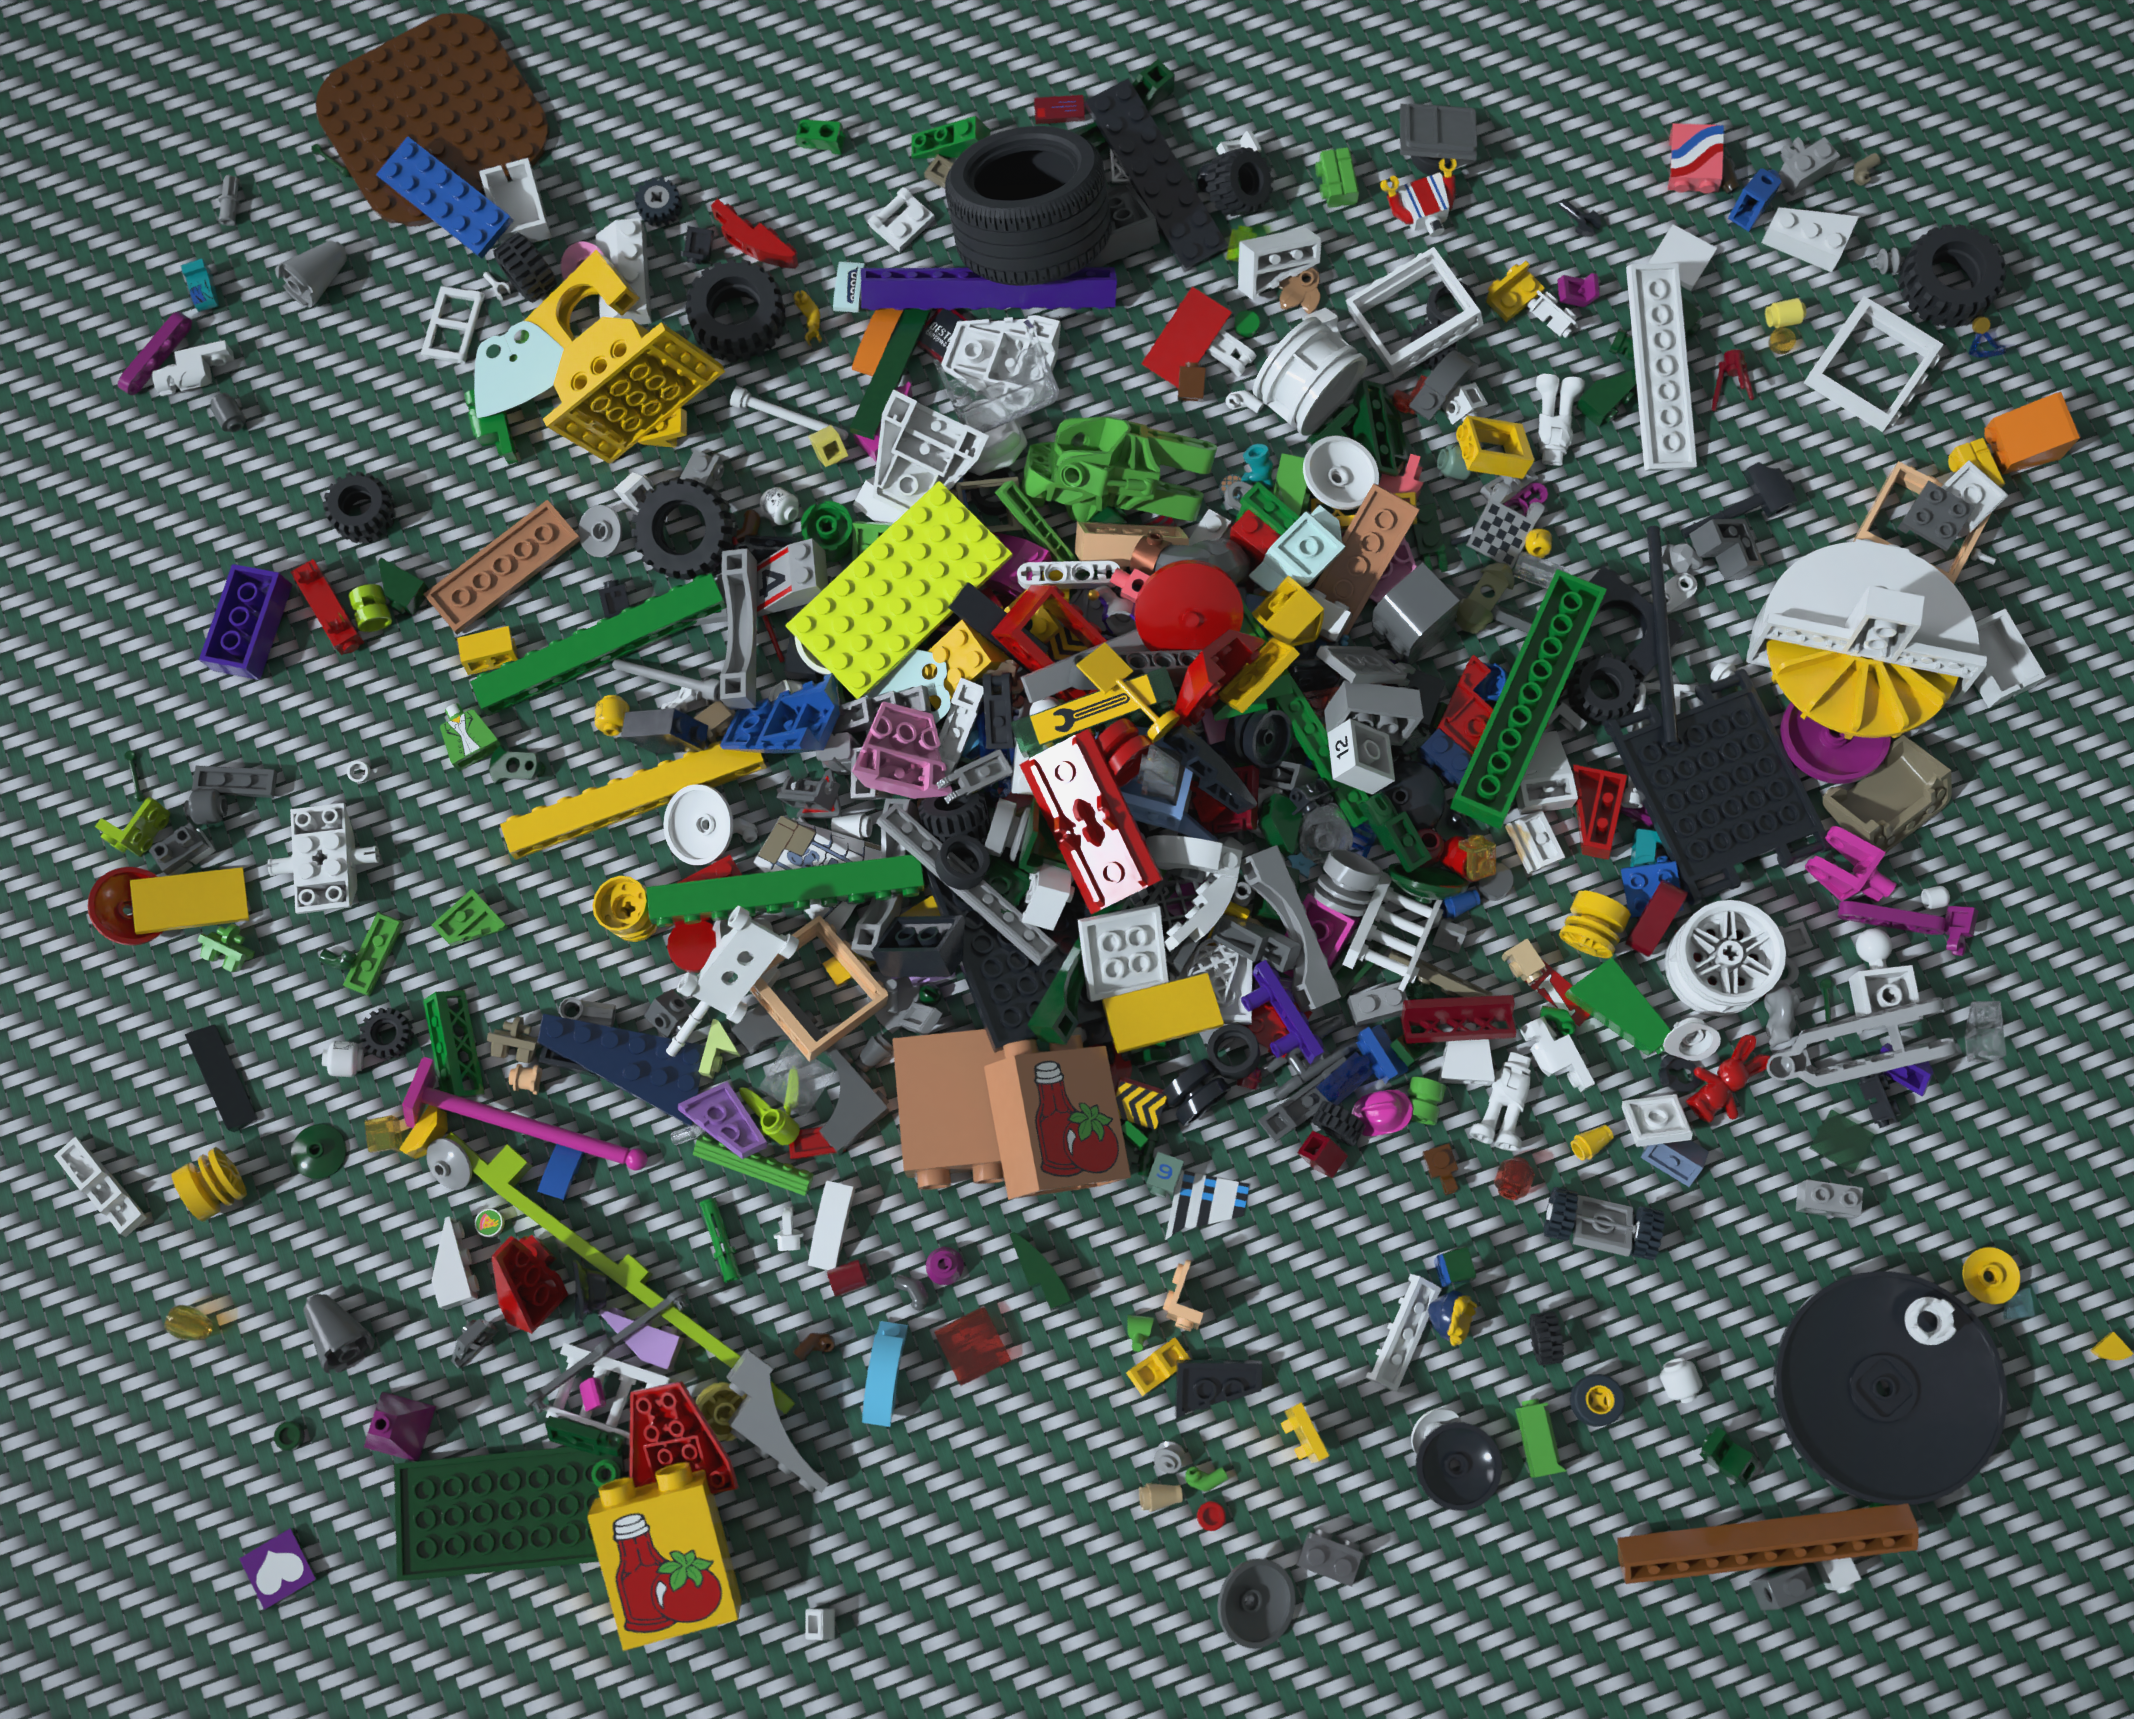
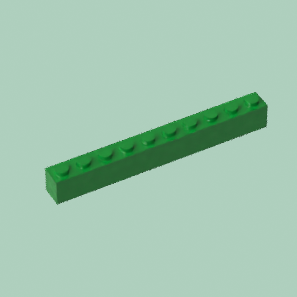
M712 573L708 575L702 574L695 577L693 582L684 586H674L664 595L648 598L644 604L637 607H628L615 617L603 618L595 626L588 629H579L566 639L554 640L546 648L532 650L526 653L525 657L517 661L505 662L497 670L483 672L476 679L470 681L481 709L488 716H491L687 628L698 621L682 622L683 620L704 618L713 613H720L723 609L727 608V605Z
M913 855L651 886L646 887L651 923L657 924V927H670L674 925L673 922L684 921L685 924H695L701 922V918L712 917L714 921L728 919V915H731L738 906L750 912L749 916H755L758 911L767 910L768 914L783 912V908L794 907V910L800 911L810 909V905L821 904L822 907H832L838 905L839 901L847 900L850 904L865 902V898L876 897V900H888L892 898V895L903 894V897H914L919 895L920 891H924L921 862Z

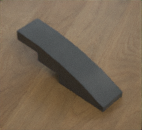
M920 685L900 693L891 691L874 698L865 696L840 705V715L831 734L835 736L838 733L848 732L853 734L870 730L883 701L931 713L928 688Z

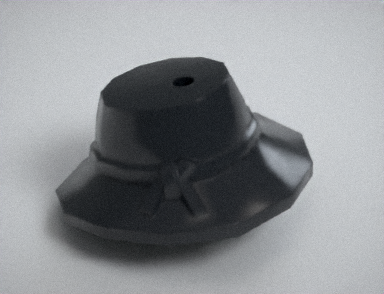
M574 1259L572 1263L575 1276V1321L577 1326H581L587 1315L606 1307L607 1285L605 1273L585 1269Z

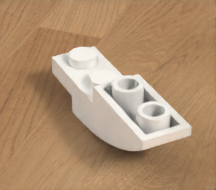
M1213 874L1216 879L1212 883L1208 880L1205 881L1196 890L1198 896L1191 901L1195 907L1185 915L1188 920L1183 925L1177 922L1166 932L1170 937L1164 941V946L1171 951L1187 936H1190L1195 943L1205 936L1227 908L1235 891L1238 878Z

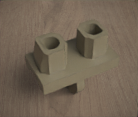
M516 1016L513 1023L505 1021L503 1024V1029L505 1030L495 1029L493 1033H488L487 1041L492 1042L491 1056L506 1058L508 1057L510 1046L518 1047L516 1056L518 1062L531 1063L535 1057L536 1050L542 1047L537 1042L538 1037L524 1035H530L532 1027L524 1025V1018Z

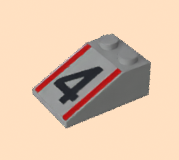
M812 538L789 544L757 564V617L808 604L828 586L825 550Z

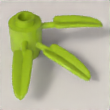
M792 1066L789 1071L784 1102L786 1112L780 1109H771L768 1103L748 1088L742 1087L739 1089L740 1095L746 1104L761 1118L762 1129L759 1130L763 1136L768 1135L781 1145H789L797 1138L800 1130L799 1124L790 1117L791 1109L797 1108L799 1099V1075L795 1067Z

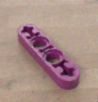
M179 311L173 313L121 374L118 380V387L129 395L137 394L152 377L153 371L158 370L188 334L192 326V320Z
M1853 901L1840 902L1838 908V918L1842 920L1929 935H1942L1945 932L1946 919L1940 916Z

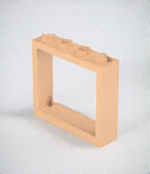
M1898 461L1888 475L1853 542L1856 539H1869L1875 543L1891 544L1868 531L1895 482L1920 494L1928 481L1939 487H1942L1944 484L1940 483L1935 477L1926 476L1915 470L1913 466L1909 467ZM1991 513L1971 533H1968L1948 572L1934 566L1953 584Z
M820 915L792 934V936L799 939L796 951L818 936L872 1001L816 1042L761 976L749 990L809 1062L886 1006L888 1000V992L883 987L884 984L880 980L876 981L873 978L869 966L863 960L859 961L855 957L851 945L846 940L842 941L837 936L834 925H830L827 921L825 922ZM777 954L762 975L786 958Z

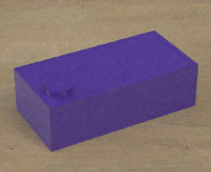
M232 564L199 661L215 672L260 680L292 584L278 572Z

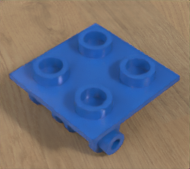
M1667 856L1658 857L1655 864L1621 868L1627 908L1631 914L1630 918L1640 917L1663 879L1680 888L1676 861L1671 862ZM1683 904L1681 905V907H1680V909L1678 910V912H1679V911H1684V905H1683Z

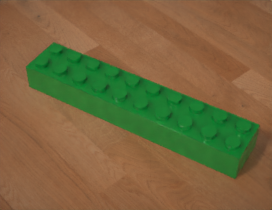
M1556 570L1455 793L1450 809L1501 830L1607 589L1561 570Z

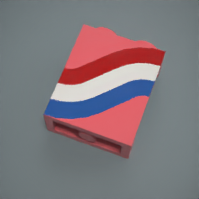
M1672 125L1669 137L1671 169L1667 190H1675L1676 192L1700 191L1702 193L1719 191L1722 181L1724 125Z

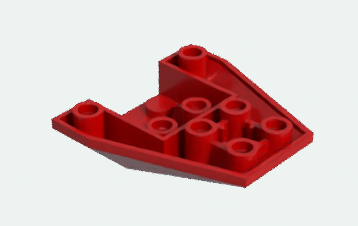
M1229 629L1203 649L1187 669L1174 708L1180 719L1173 728L1181 724L1190 728L1192 724H1197L1204 717V711L1212 707L1220 698L1218 693L1247 663L1251 665L1261 655L1258 650L1265 641L1262 638Z
M683 1381L635 1390L630 1393V1478H633L635 1488L656 1483L655 1473L658 1470L683 1462L690 1464L692 1473L701 1470L705 1471L711 1494L738 1488L730 1457Z

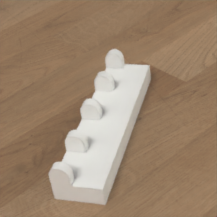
M1410 1274L1408 1279L1411 1284L1405 1297H1400L1398 1303L1401 1304L1394 1323H1389L1387 1327L1390 1332L1382 1350L1378 1349L1376 1355L1379 1357L1372 1373L1368 1372L1365 1377L1396 1392L1428 1321V1307L1432 1301L1438 1298L1441 1288L1437 1285Z

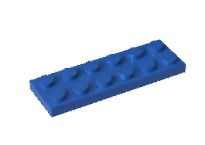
M409 137L403 141L376 174L382 181L481 259H483L514 221L506 212Z

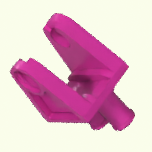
M1832 826L1825 838L1828 843L1854 866V875L1818 856L1809 859L1805 864L1806 870L1840 901H1844L1861 891L1877 903L1883 896L1885 898L1888 897L1897 885V883L1877 871L1878 867L1876 866L1886 852L1837 826Z

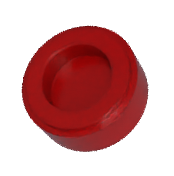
M1206 1502L1197 1511V1521L1207 1531H1216L1225 1522V1511L1216 1502Z

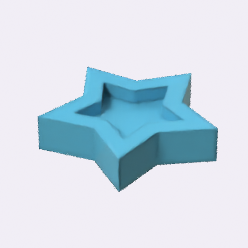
M1305 848L1298 855H1289L1287 857L1292 868L1300 870V874L1307 879L1309 878L1310 869L1318 863V861L1308 857Z

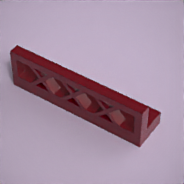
M1513 995L1404 1000L1401 1021L1406 1043L1516 1038L1517 1032L1512 1016L1515 1006ZM1506 1021L1508 1029H1497L1492 1024L1494 1022ZM1467 1023H1475L1481 1028L1471 1031L1465 1025ZM1441 1024H1447L1454 1029L1451 1032H1443L1437 1027ZM1410 1026H1421L1426 1031L1424 1033L1412 1034Z

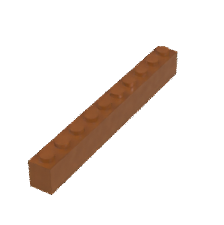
M1907 1503L1617 1538L1618 1560L1625 1584L1918 1550L1919 1528Z

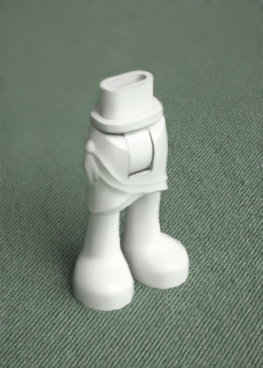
M1542 374L1536 378V387L1542 395V414L1539 415L1538 431L1539 452L1542 453L1543 464L1560 466L1563 463V456L1567 454V449L1572 444L1573 402L1583 392L1585 381L1579 377H1567L1562 380L1560 384L1559 416L1554 417L1559 378L1552 374Z
M1510 1052L1508 1061L1503 1063L1502 1068L1494 1076L1493 1090L1488 1101L1489 1106L1481 1123L1474 1124L1471 1127L1470 1136L1480 1142L1491 1144L1495 1137V1128L1502 1106H1508L1494 1146L1508 1151H1520L1522 1141L1515 1135L1519 1114L1524 1110L1530 1087L1531 1071L1529 1070L1531 1059L1529 1057Z

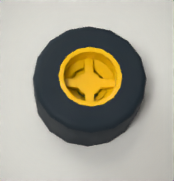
M1595 1374L1577 1381L1571 1391L1570 1404L1577 1419L1586 1425L1599 1427L1610 1425L1618 1420L1624 1410L1625 1397L1618 1382L1610 1376Z

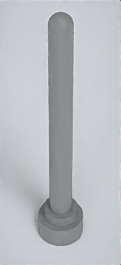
M619 659L614 660L612 663L613 668L616 670L700 691L707 699L720 701V680L710 679L703 682Z

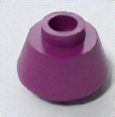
M937 1248L927 1258L926 1272L929 1278L936 1284H953L963 1273V1259L953 1248Z

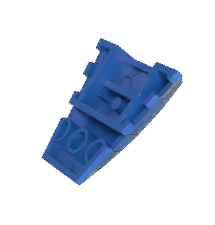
M833 673L825 675L824 681L817 684L813 681L803 684L802 690L792 694L789 690L781 692L778 698L770 701L768 698L756 702V708L737 709L720 744L721 748L742 752L774 754L824 750L840 715L835 676Z

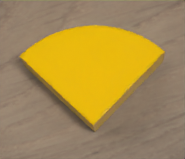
M2115 1332L2107 1334L2090 1350L2097 1357L2111 1361L2123 1360L2134 1354Z

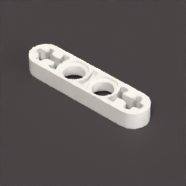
M1114 561L1028 562L1019 567L1017 577L1018 583L1024 589H1028L1031 585H1055L1059 589H1091L1102 585L1112 588L1117 585L1111 583L1110 579H1106V570H1112L1113 574L1116 568L1120 567ZM1082 569L1090 573L1089 578L1083 581L1075 577L1076 572ZM1053 570H1059L1063 573V577L1059 581H1052L1048 575ZM1094 570L1098 572V580H1094ZM1041 571H1044L1045 581H1041ZM1027 572H1032L1033 574L1030 581L1026 580Z

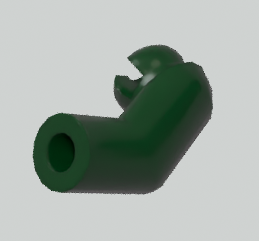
M324 949L319 956V961L337 970L351 969L355 965L353 962L357 957L355 953L349 950L342 951L341 956Z

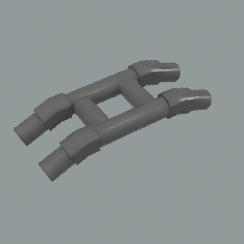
M1335 1017L1316 1028L1312 1033L1322 1039L1343 1025L1342 1020L1339 1017ZM1351 1039L1330 1053L1324 1047V1053L1320 1060L1308 1068L1305 1067L1298 1057V1054L1302 1051L1297 1047L1288 1052L1285 1058L1273 1057L1259 1070L1262 1077L1266 1078L1288 1061L1298 1075L1274 1091L1276 1098L1281 1101L1339 1059L1358 1048L1357 1041Z

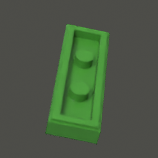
M377 912L356 956L355 965L350 969L343 984L344 987L370 997L404 925L402 921Z

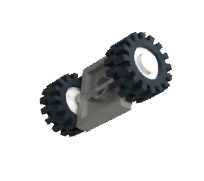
M1554 1187L1551 1191V1197H1549V1204L1546 1209L1547 1213L1545 1214L1543 1231L1545 1237L1568 1241L1574 1227L1573 1244L1628 1257L1630 1254V1256L1652 1261L1656 1259L1659 1247L1661 1246L1662 1232L1665 1225L1663 1211L1640 1206L1634 1217V1224H1632L1633 1207L1581 1196L1576 1191Z

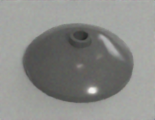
M1262 1558L1250 1559L1235 1567L1225 1579L1218 1598V1617L1225 1634L1235 1643L1252 1649L1268 1646L1280 1638L1288 1628L1295 1609V1590L1290 1576L1279 1564Z

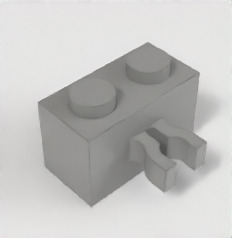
M1799 137L1792 144L1796 150L1791 149L1788 144L1783 146L1781 152L1789 160L1784 162L1779 175L1782 185L1792 196L1833 170L1840 155L1825 137L1806 149Z

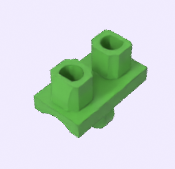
M235 924L229 925L227 929L220 926L217 929V933L200 934L197 941L203 944L200 957L207 961H217L220 953L225 954L226 957L222 967L230 972L240 971L245 960L252 959L255 951L241 945L245 938L239 935L240 927Z

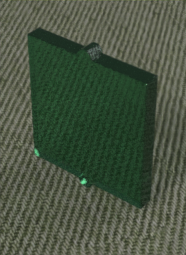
M1831 1109L1823 1124L1817 1127L1818 1133L1809 1149L1853 1174L1862 1157L1867 1155L1866 1150L1875 1134Z

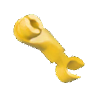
M801 290V294L797 291L794 294L795 305L807 318V328L809 331L806 333L805 339L807 344L811 346L810 340L813 337H817L819 342L822 341L818 332L820 311L805 291Z

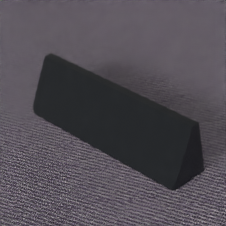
M967 582L957 591L948 608L1028 673H1031L991 634L1007 613L971 583ZM1023 627L1021 631L1046 654L1049 647Z
M214 1024L185 1034L227 1130L234 1133L259 1120L217 1026Z

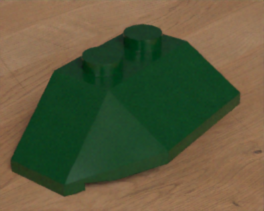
M1362 379L1359 382L1353 400V405L1357 408L1358 412L1352 417L1353 421L1349 425L1351 439L1363 445L1370 452L1380 474L1396 477L1409 461L1401 416L1393 401L1385 393L1386 389L1383 384Z

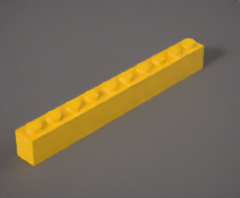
M722 741L710 744L704 751L687 752L683 755V758L674 761L671 759L662 761L658 764V767L650 770L640 769L628 778H615L609 781L606 786L588 788L581 795L573 798L572 796L563 797L556 804L548 807L546 805L538 806L531 813L523 816H511L506 819L507 822L501 823L500 826L509 853L516 860L667 805L672 797L684 787L706 785L714 788L766 769V764L761 753L725 750L720 746Z

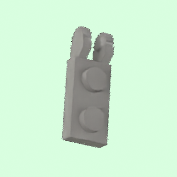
M1001 749L955 770L953 774L941 779L936 784L939 789H942L955 781L959 783L961 789L949 793L944 798L947 804L964 795L967 797L1010 776L1013 770Z

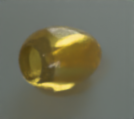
M188 1305L172 1307L164 1323V1327L170 1335L187 1341L204 1340L213 1331L211 1320L200 1310Z

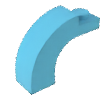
M880 1321L869 1362L862 1423L891 1426L896 1402L900 1362L908 1325Z

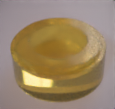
M1777 328L1770 335L1768 345L1776 354H1787L1794 347L1796 336L1788 328Z

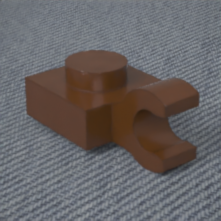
M1450 1144L1423 1151L1422 1155L1431 1180L1439 1177L1445 1196L1456 1193L1458 1187L1451 1173L1457 1172L1459 1169Z

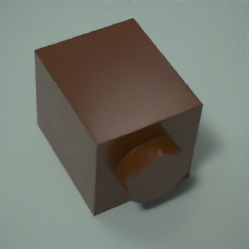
M1187 362L1185 366H1180L1177 400L1203 402L1206 368H1202L1200 363Z

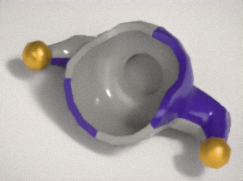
M1102 585L1089 591L1088 597L1090 600L1095 601L1099 599L1104 607L1102 622L1112 635L1121 636L1137 629L1134 616V602L1119 598L1107 585Z

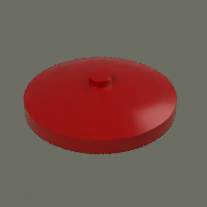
M1181 560L1163 566L1145 581L1135 602L1134 616L1138 634L1150 651L1203 650L1229 629L1240 632L1244 611L1239 590L1235 582L1225 571L1205 561Z

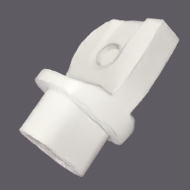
M784 1207L782 1215L783 1230L774 1234V1238L778 1239V1251L799 1250L800 1237H803V1232L794 1229L793 1207Z

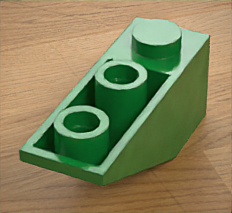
M973 116L913 134L911 157L913 159H933L938 154L944 158H958L968 147L990 136L991 130L978 117Z

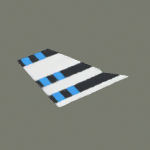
M1182 1170L1174 1193L1165 1240L1184 1227L1194 1228L1243 1217L1250 1184Z

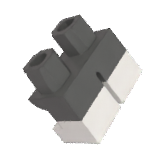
M191 823L180 827L174 831V834L162 842L156 843L149 850L161 870L167 876L184 873L193 867L191 862L196 865L216 851L204 832L199 828L196 829Z

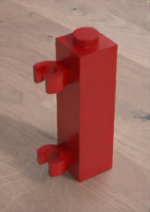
M314 559L291 571L293 578L328 638L341 656L345 653L349 654L356 651L359 645L365 643L322 569Z

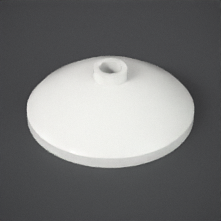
M1343 436L1322 438L1312 445L1305 456L1303 474L1307 486L1315 497L1333 508L1349 510L1360 507L1373 483L1377 485L1379 483V471L1373 456L1363 445L1353 439Z
M690 785L678 791L670 800L664 816V834L667 844L675 856L691 865H705L716 861L728 848L733 834V816L728 802L716 789L706 785Z

